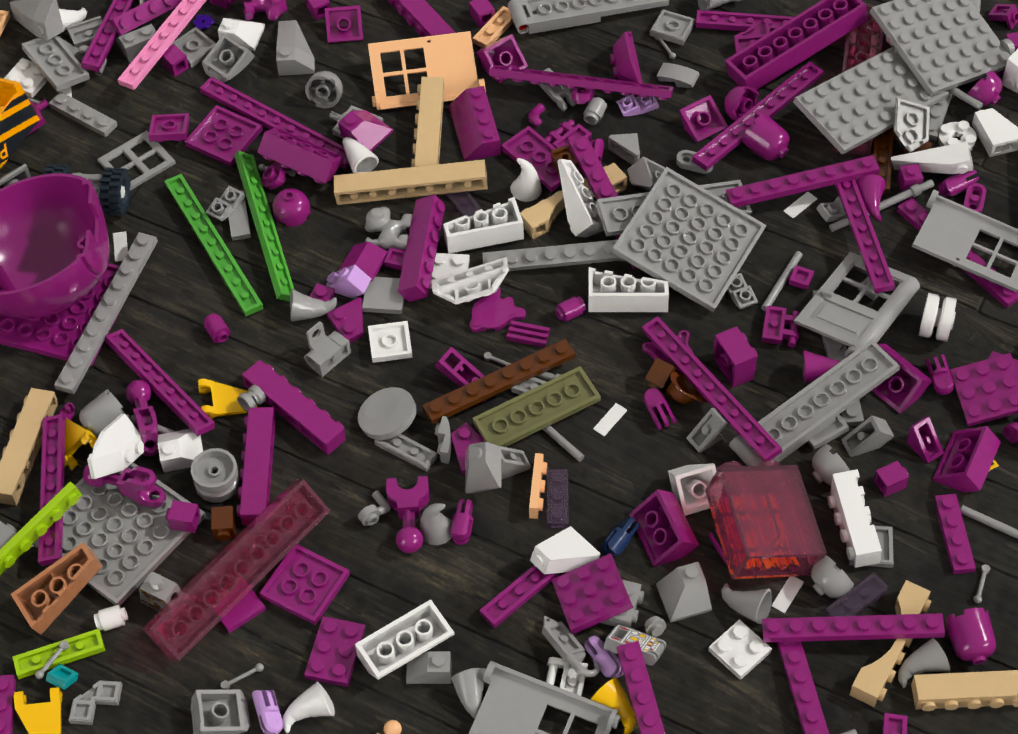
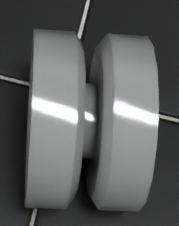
M220 448L208 449L196 456L191 464V475L198 495L203 500L212 503L229 500L237 493L241 482L236 460L230 452Z

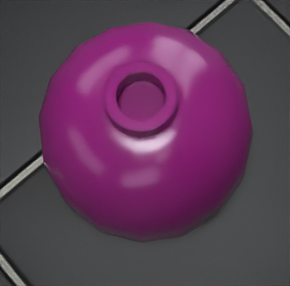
M993 70L989 71L986 74L987 77L980 79L968 92V95L983 103L982 107L990 103L994 105L1001 98L999 94L1002 91L1003 85L1001 79Z
M748 86L734 87L725 97L724 108L726 114L730 119L738 120L760 102L757 101L759 92Z
M289 188L280 191L272 203L275 220L279 224L280 222L286 224L288 227L304 223L307 220L306 217L311 213L307 196L298 189Z

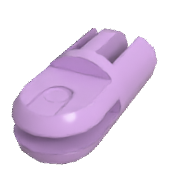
M596 636L589 637V641L586 640L584 647L593 658V662L598 663L603 675L609 678L621 677L623 671L619 658L615 653L603 648L605 643Z
M274 690L253 691L252 697L261 730L264 734H279L283 728V721Z

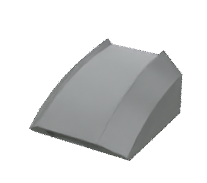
M223 34L202 61V66L208 76L224 83L239 74L255 56L249 49L242 47L229 36Z
M196 690L193 694L190 709L193 734H240L250 728L248 703L242 690Z

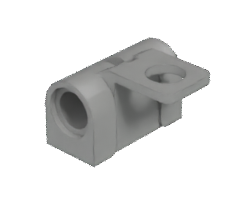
M320 321L306 333L311 351L304 356V359L309 367L322 377L351 353L349 340L336 331L326 336L323 323ZM319 329L317 335L312 337L313 333Z

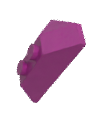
M632 31L624 32L613 45V54H610V64L614 65L612 67L613 78L643 83Z

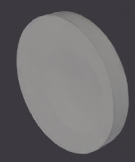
M390 387L379 390L368 397L360 407L358 413L359 426L365 435L372 439L386 440L398 436L411 425L415 418V401L410 393L402 388Z

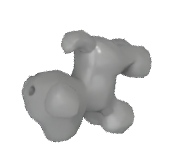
M387 207L371 209L366 215L365 229L368 232H381L378 239L374 240L367 237L365 242H370L384 250H389L390 247L406 250L409 237L406 234L410 232L412 214H404L402 219L397 221L390 219L391 213Z

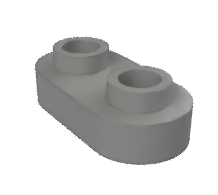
M682 150L677 154L676 163L682 169L707 174L713 170L712 166L705 171L692 162V156L697 152Z

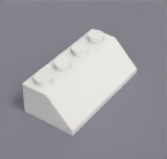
M429 600L355 643L357 657L368 673L379 680L455 634L432 600Z

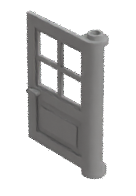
M934 189L926 205L931 210L912 247L946 261L954 267L957 266L1017 292L1018 261L999 254L998 251L1003 241L1018 247V229L939 196V191ZM979 231L999 239L994 251L974 243ZM971 247L992 255L987 267L966 259ZM995 257L1015 265L1010 278L990 269Z
M849 252L797 316L794 323L849 346L845 351L846 358L871 339L876 343L880 340L914 294L920 289V284L915 277L888 267L893 281L899 283V285L891 295L883 292L874 293L870 280L864 285L846 278L854 266L866 270L862 257ZM842 281L862 289L853 301L833 293ZM867 291L887 299L879 311L858 303Z
M490 661L483 677V682L490 685L469 734H550L538 729L547 705L570 714L563 734H568L575 716L597 724L595 734H610L612 728H617L621 716L617 715V709L602 705Z

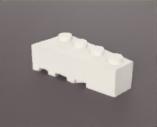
M589 267V312H668V281L646 277L636 279L630 274L619 276L614 275L613 271L605 270L603 273L597 272L596 268Z

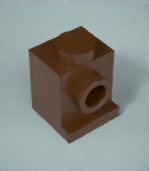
M569 145L551 150V164L559 177L560 173L557 162L559 159L571 160L578 170V162L570 151Z

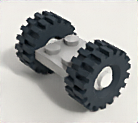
M47 164L46 168H44V174H73L91 180L104 215L125 216L127 213L128 203L130 202L131 182H129L130 175H128L129 172L126 168L106 167L102 175L72 173L71 167L63 164Z

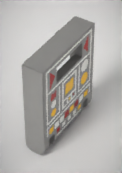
M617 624L607 636L603 648L617 654V646L639 641L645 664L652 666L658 661L667 644L662 639Z

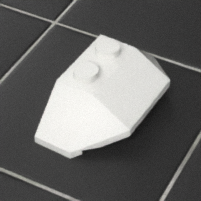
M507 257L431 280L433 294L456 305L470 302L482 296H489L497 292L509 271Z
M120 414L100 432L94 445L93 453L87 459L91 479L123 471L144 452V443L141 440V435L126 414Z

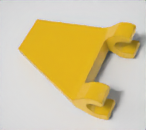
M207 379L198 380L199 394H206L211 391L213 406H201V409L211 419L218 416L248 413L240 406L237 400L240 394L248 391Z
M67 418L64 468L68 465L73 470L78 465L72 456L82 444L86 445L88 442L94 448L97 437L91 431Z
M59 687L50 688L51 702L26 704L27 699L24 692H14L15 710L29 734H61L62 691H60Z

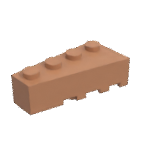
M81 543L11 593V596L30 627L42 635L103 565L94 551L85 543Z

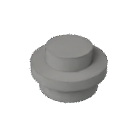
M653 616L645 622V632L648 635L657 637L666 629L665 621L658 616Z

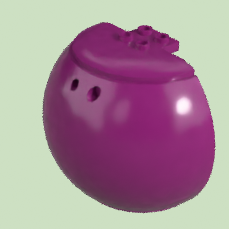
M52 173L26 178L0 189V315L23 319L39 318L70 308L95 287L106 271L109 262L107 226L98 195L91 180L73 174Z

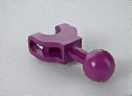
M134 380L128 384L125 395L127 400L136 407V409H133L135 425L141 435L142 442L144 444L148 441L154 442V447L147 448L144 445V452L142 454L144 456H153L158 454L159 450L156 414L153 406H148L147 403L152 396V390L147 382Z
M88 464L83 470L84 481L89 486L98 488L106 483L118 486L122 495L133 499L140 505L159 508L166 500L163 489L154 485L157 478L150 469L136 466L133 469L125 468L122 474L113 473L97 479H91ZM150 494L159 495L155 500L149 499Z
M418 476L416 486L408 490L398 486L397 478H387L386 493L388 504L398 512L399 519L403 520V528L396 535V544L401 551L414 553L423 544V535L416 528L415 518H420V511L430 501L428 476Z

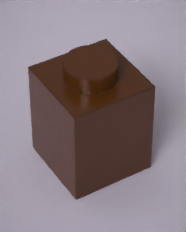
M656 357L645 379L650 383L649 387L666 391L671 383V372H677L678 370L673 365Z
M233 506L211 507V530L214 540L226 541L236 538V520Z

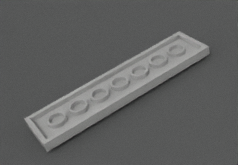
M741 180L699 186L728 202L726 190L742 186ZM649 192L597 199L596 207L606 236L623 233ZM750 205L737 207L748 215L752 213Z

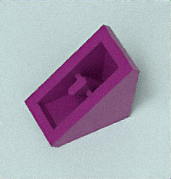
M929 417L923 418L910 427L907 443L925 463H930L944 454Z

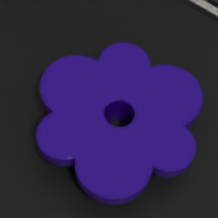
M200 14L197 15L193 23L199 30L209 29L210 25L214 24V19L210 18L208 14L205 16Z

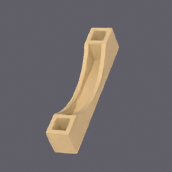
M615 163L603 167L617 194L627 189V176ZM584 178L583 185L590 191L591 188L586 178ZM558 191L547 199H543L534 206L520 212L523 220V229L533 240L548 232L555 218L565 209L563 191Z
M906 580L894 607L896 614L927 613L932 602L928 599L931 591ZM913 638L896 639L884 656L872 664L862 667L852 685L850 696L872 707H875L878 700L882 702L887 692V689L884 687L887 682L892 683L897 672L893 669L896 664L901 665L905 653L902 651L905 646L910 647Z

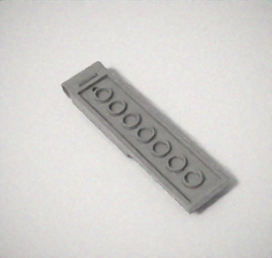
M511 0L508 3V9L517 32L520 34L527 32L533 34L597 23L601 21L603 16L669 5V0Z
M871 339L758 421L765 431L781 446L782 453L765 464L739 435L730 442L729 447L756 475H761L766 469H771L835 422L838 414L899 371L900 365Z

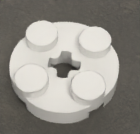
M967 121L950 122L941 126L938 143L942 147L967 141L971 151L973 146H975L977 135Z

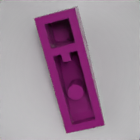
M452 347L434 365L447 378L460 387L484 377L479 370Z

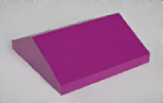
M360 5L325 8L328 43L363 41Z
M711 95L679 110L685 131L696 143L728 128Z
M370 242L353 245L338 271L355 264L373 281L384 263L388 251Z

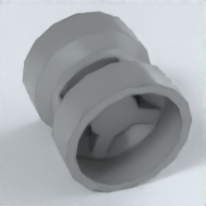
M252 385L248 392L240 394L237 400L240 406L248 412L249 408H255L256 405H261L265 402L266 396L260 387Z

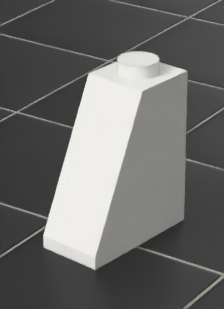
M993 108L974 113L972 126L989 157L1018 151V127Z
M570 526L536 545L530 561L544 574L564 573L599 559L601 553Z

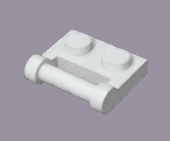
M550 657L547 664L549 669L546 683L554 685L557 670L564 669L560 688L582 696L586 677L579 675L567 661L561 658ZM580 662L584 668L588 669L587 663Z

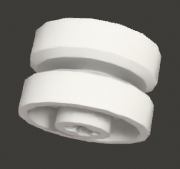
M928 293L919 336L929 338L932 335L933 328L937 327L936 339L947 342L955 319L957 299L946 297L943 300L942 307L938 308L939 295Z

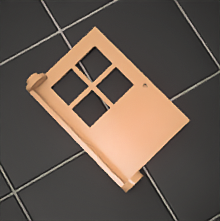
M470 31L368 44L375 96H372L373 107H377V110L416 106V100L420 99V95L418 93L410 94L407 74L427 72V77H444V102L454 101L466 89L480 86L485 88L484 78L477 79ZM423 48L426 68L406 70L404 51ZM400 51L403 70L383 73L380 54ZM403 75L406 94L386 97L384 77Z

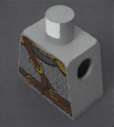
M151 572L139 589L141 603L159 612L165 611L173 619L177 618L187 603L178 584L155 572Z

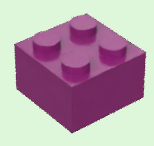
M737 326L715 335L713 360L731 387L734 388L753 380L758 355L755 348H751L746 335L743 332L741 333Z

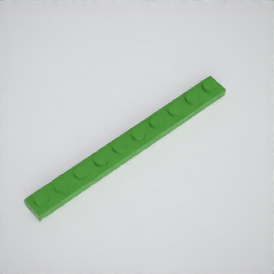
M238 150L234 157L277 299L290 302V292L294 289L254 156Z
M179 174L165 180L166 188L245 317L262 310V302L183 175Z

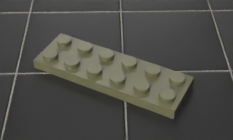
M579 366L472 419L485 442L507 447L601 401V396L582 367Z

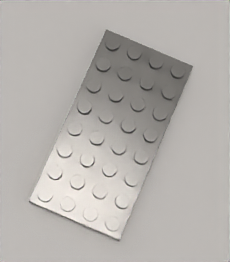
M893 46L795 97L793 103L843 155L894 127L895 99L897 97L931 107L947 98L949 92L946 90L929 96Z

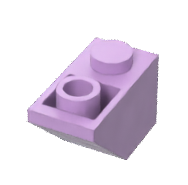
M354 264L344 267L340 271L332 272L327 278L326 286L334 288L336 294L354 298L365 293L371 278Z

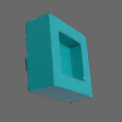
M59 664L47 673L46 681L65 690L77 681L79 673Z

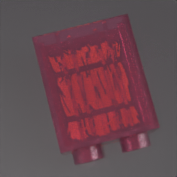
M770 460L758 466H741L739 462L731 461L717 468L705 492L731 579L811 576L813 566L817 561L823 559L827 552L798 465H780L778 461Z

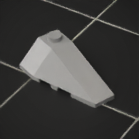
M15 0L10 2L13 18L35 36L49 40L64 32L57 0Z
M296 20L279 21L276 62L279 76L315 74V58Z

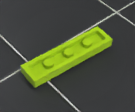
M95 629L65 639L69 644V648L63 650L47 670L55 668L59 664L65 665L106 651L100 630ZM61 641L13 656L18 679L34 675L36 671L41 670L60 648Z

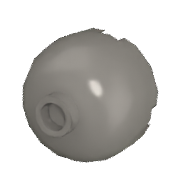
M320 71L310 77L305 86V93L310 101L312 100L316 103L317 107L324 109L332 108L339 102L343 94V85L336 74L330 71Z
M825 444L813 456L812 466L814 472L812 475L819 483L823 481L831 486L833 474L850 471V469L837 453L832 454L829 451L832 447Z
M824 554L814 564L811 578L815 584L812 587L820 596L825 594L830 598H838L844 596L854 587V583L842 569L840 570L836 563Z

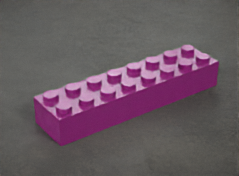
M821 0L726 59L725 64L728 76L739 86H748L756 90L868 21L866 4L862 0Z

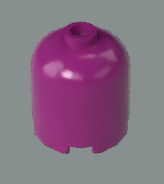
M764 113L753 121L755 125L751 130L747 129L741 141L762 159L774 161L779 157L783 158L788 153L789 149L787 147L789 146L790 137L786 130Z
M970 608L963 610V615L955 617L954 614L946 617L944 623L956 656L960 660L972 662L974 665L986 662V658L991 656L996 649V640L988 610L984 611V608Z

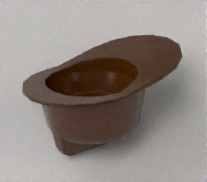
M671 372V383L666 389L667 396L683 405L690 404L695 400L708 403L682 374Z

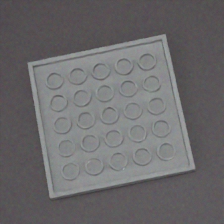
M893 0L874 6L870 10L871 15L929 96L986 77V74L991 70L995 73L1003 71L1006 68L1008 58L1011 56L970 0Z
M666 167L613 246L611 252L652 277L668 281L669 287L714 312L767 225Z
M131 463L127 468L133 469L138 465ZM82 478L75 485L82 493V496L75 505L71 506L63 514L62 557L81 543H85L90 547L103 567L87 585L114 605H121L144 582L148 575L191 533L170 529L168 520H166V511L168 508H171L173 500L191 502L158 479L154 485L162 488L166 495L164 504L159 508L140 505L133 499L122 495L118 486L106 483L102 487L95 488L89 486L84 481V478ZM149 495V499L155 500L159 497V495ZM199 509L201 516L198 524L206 517L205 512ZM39 538L32 544L37 548L39 546Z

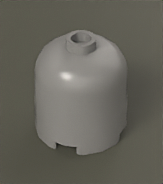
M106 389L80 411L79 420L82 427L91 431L98 438L100 432L120 414L125 413L121 409L123 406Z

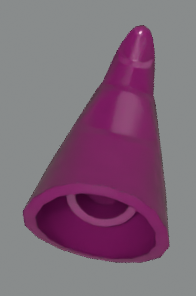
M869 174L862 176L856 183L866 210L876 221L881 222L879 205L886 189V182L880 175Z
M804 350V383L815 381L841 361Z

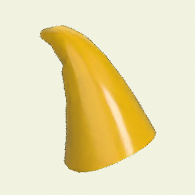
M613 678L601 686L590 700L617 709V715L621 716L620 721H622L624 726V734H630L634 731L636 724L633 706L618 678Z

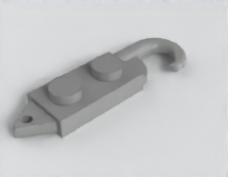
M544 616L542 634L563 660L567 661L581 676H596L600 671V666L595 662V669L588 670L581 665L580 662L584 660L586 655L585 649L563 622H556Z

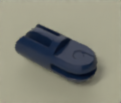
M629 516L618 527H614L601 545L602 554L605 556L610 553L612 556L621 554L630 543L631 537L639 527V523Z

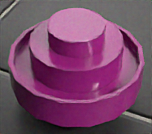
M274 163L267 167L263 173L262 185L268 190L282 186L286 180L285 168L280 166L279 163Z

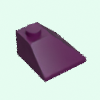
M513 34L488 44L475 52L482 68L488 74L489 68L492 65L524 69L528 67ZM494 79L497 83H501V82L504 81V80Z
M367 110L350 111L338 122L343 138L351 137L370 151L374 150L393 132L392 128Z

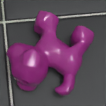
M252 0L243 3L245 21L253 19L256 12H266L268 19L275 21L287 11L286 0Z

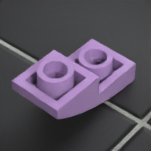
M631 94L616 101L623 116H635L659 108L655 96H649V98L638 96L635 98L634 94Z

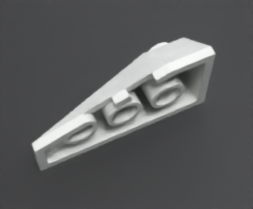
M967 141L891 157L894 170H899L900 166L919 164L921 172L964 174L968 171H973V161Z
M559 159L557 162L566 215L571 232L575 237H589L604 231L596 202L592 198L594 196L592 190L589 191L583 185L584 179L571 160Z

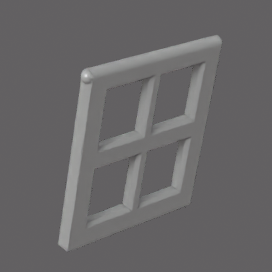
M148 131L141 133L97 160L103 168H114L109 161L124 153L131 162L121 168L128 170L136 166L142 173V175L130 181V190L176 164L175 160L158 142H149ZM146 141L152 150L137 157L131 148ZM157 153L164 162L149 170L142 161Z

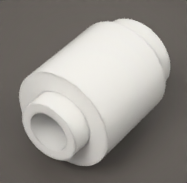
M119 604L99 610L98 613L94 614L96 627L100 631H108L124 626L125 621L128 620L125 607L121 608Z

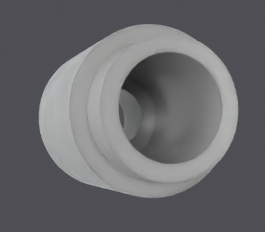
M593 97L589 101L583 113V119L586 123L596 125L600 122L607 108V104L602 98Z

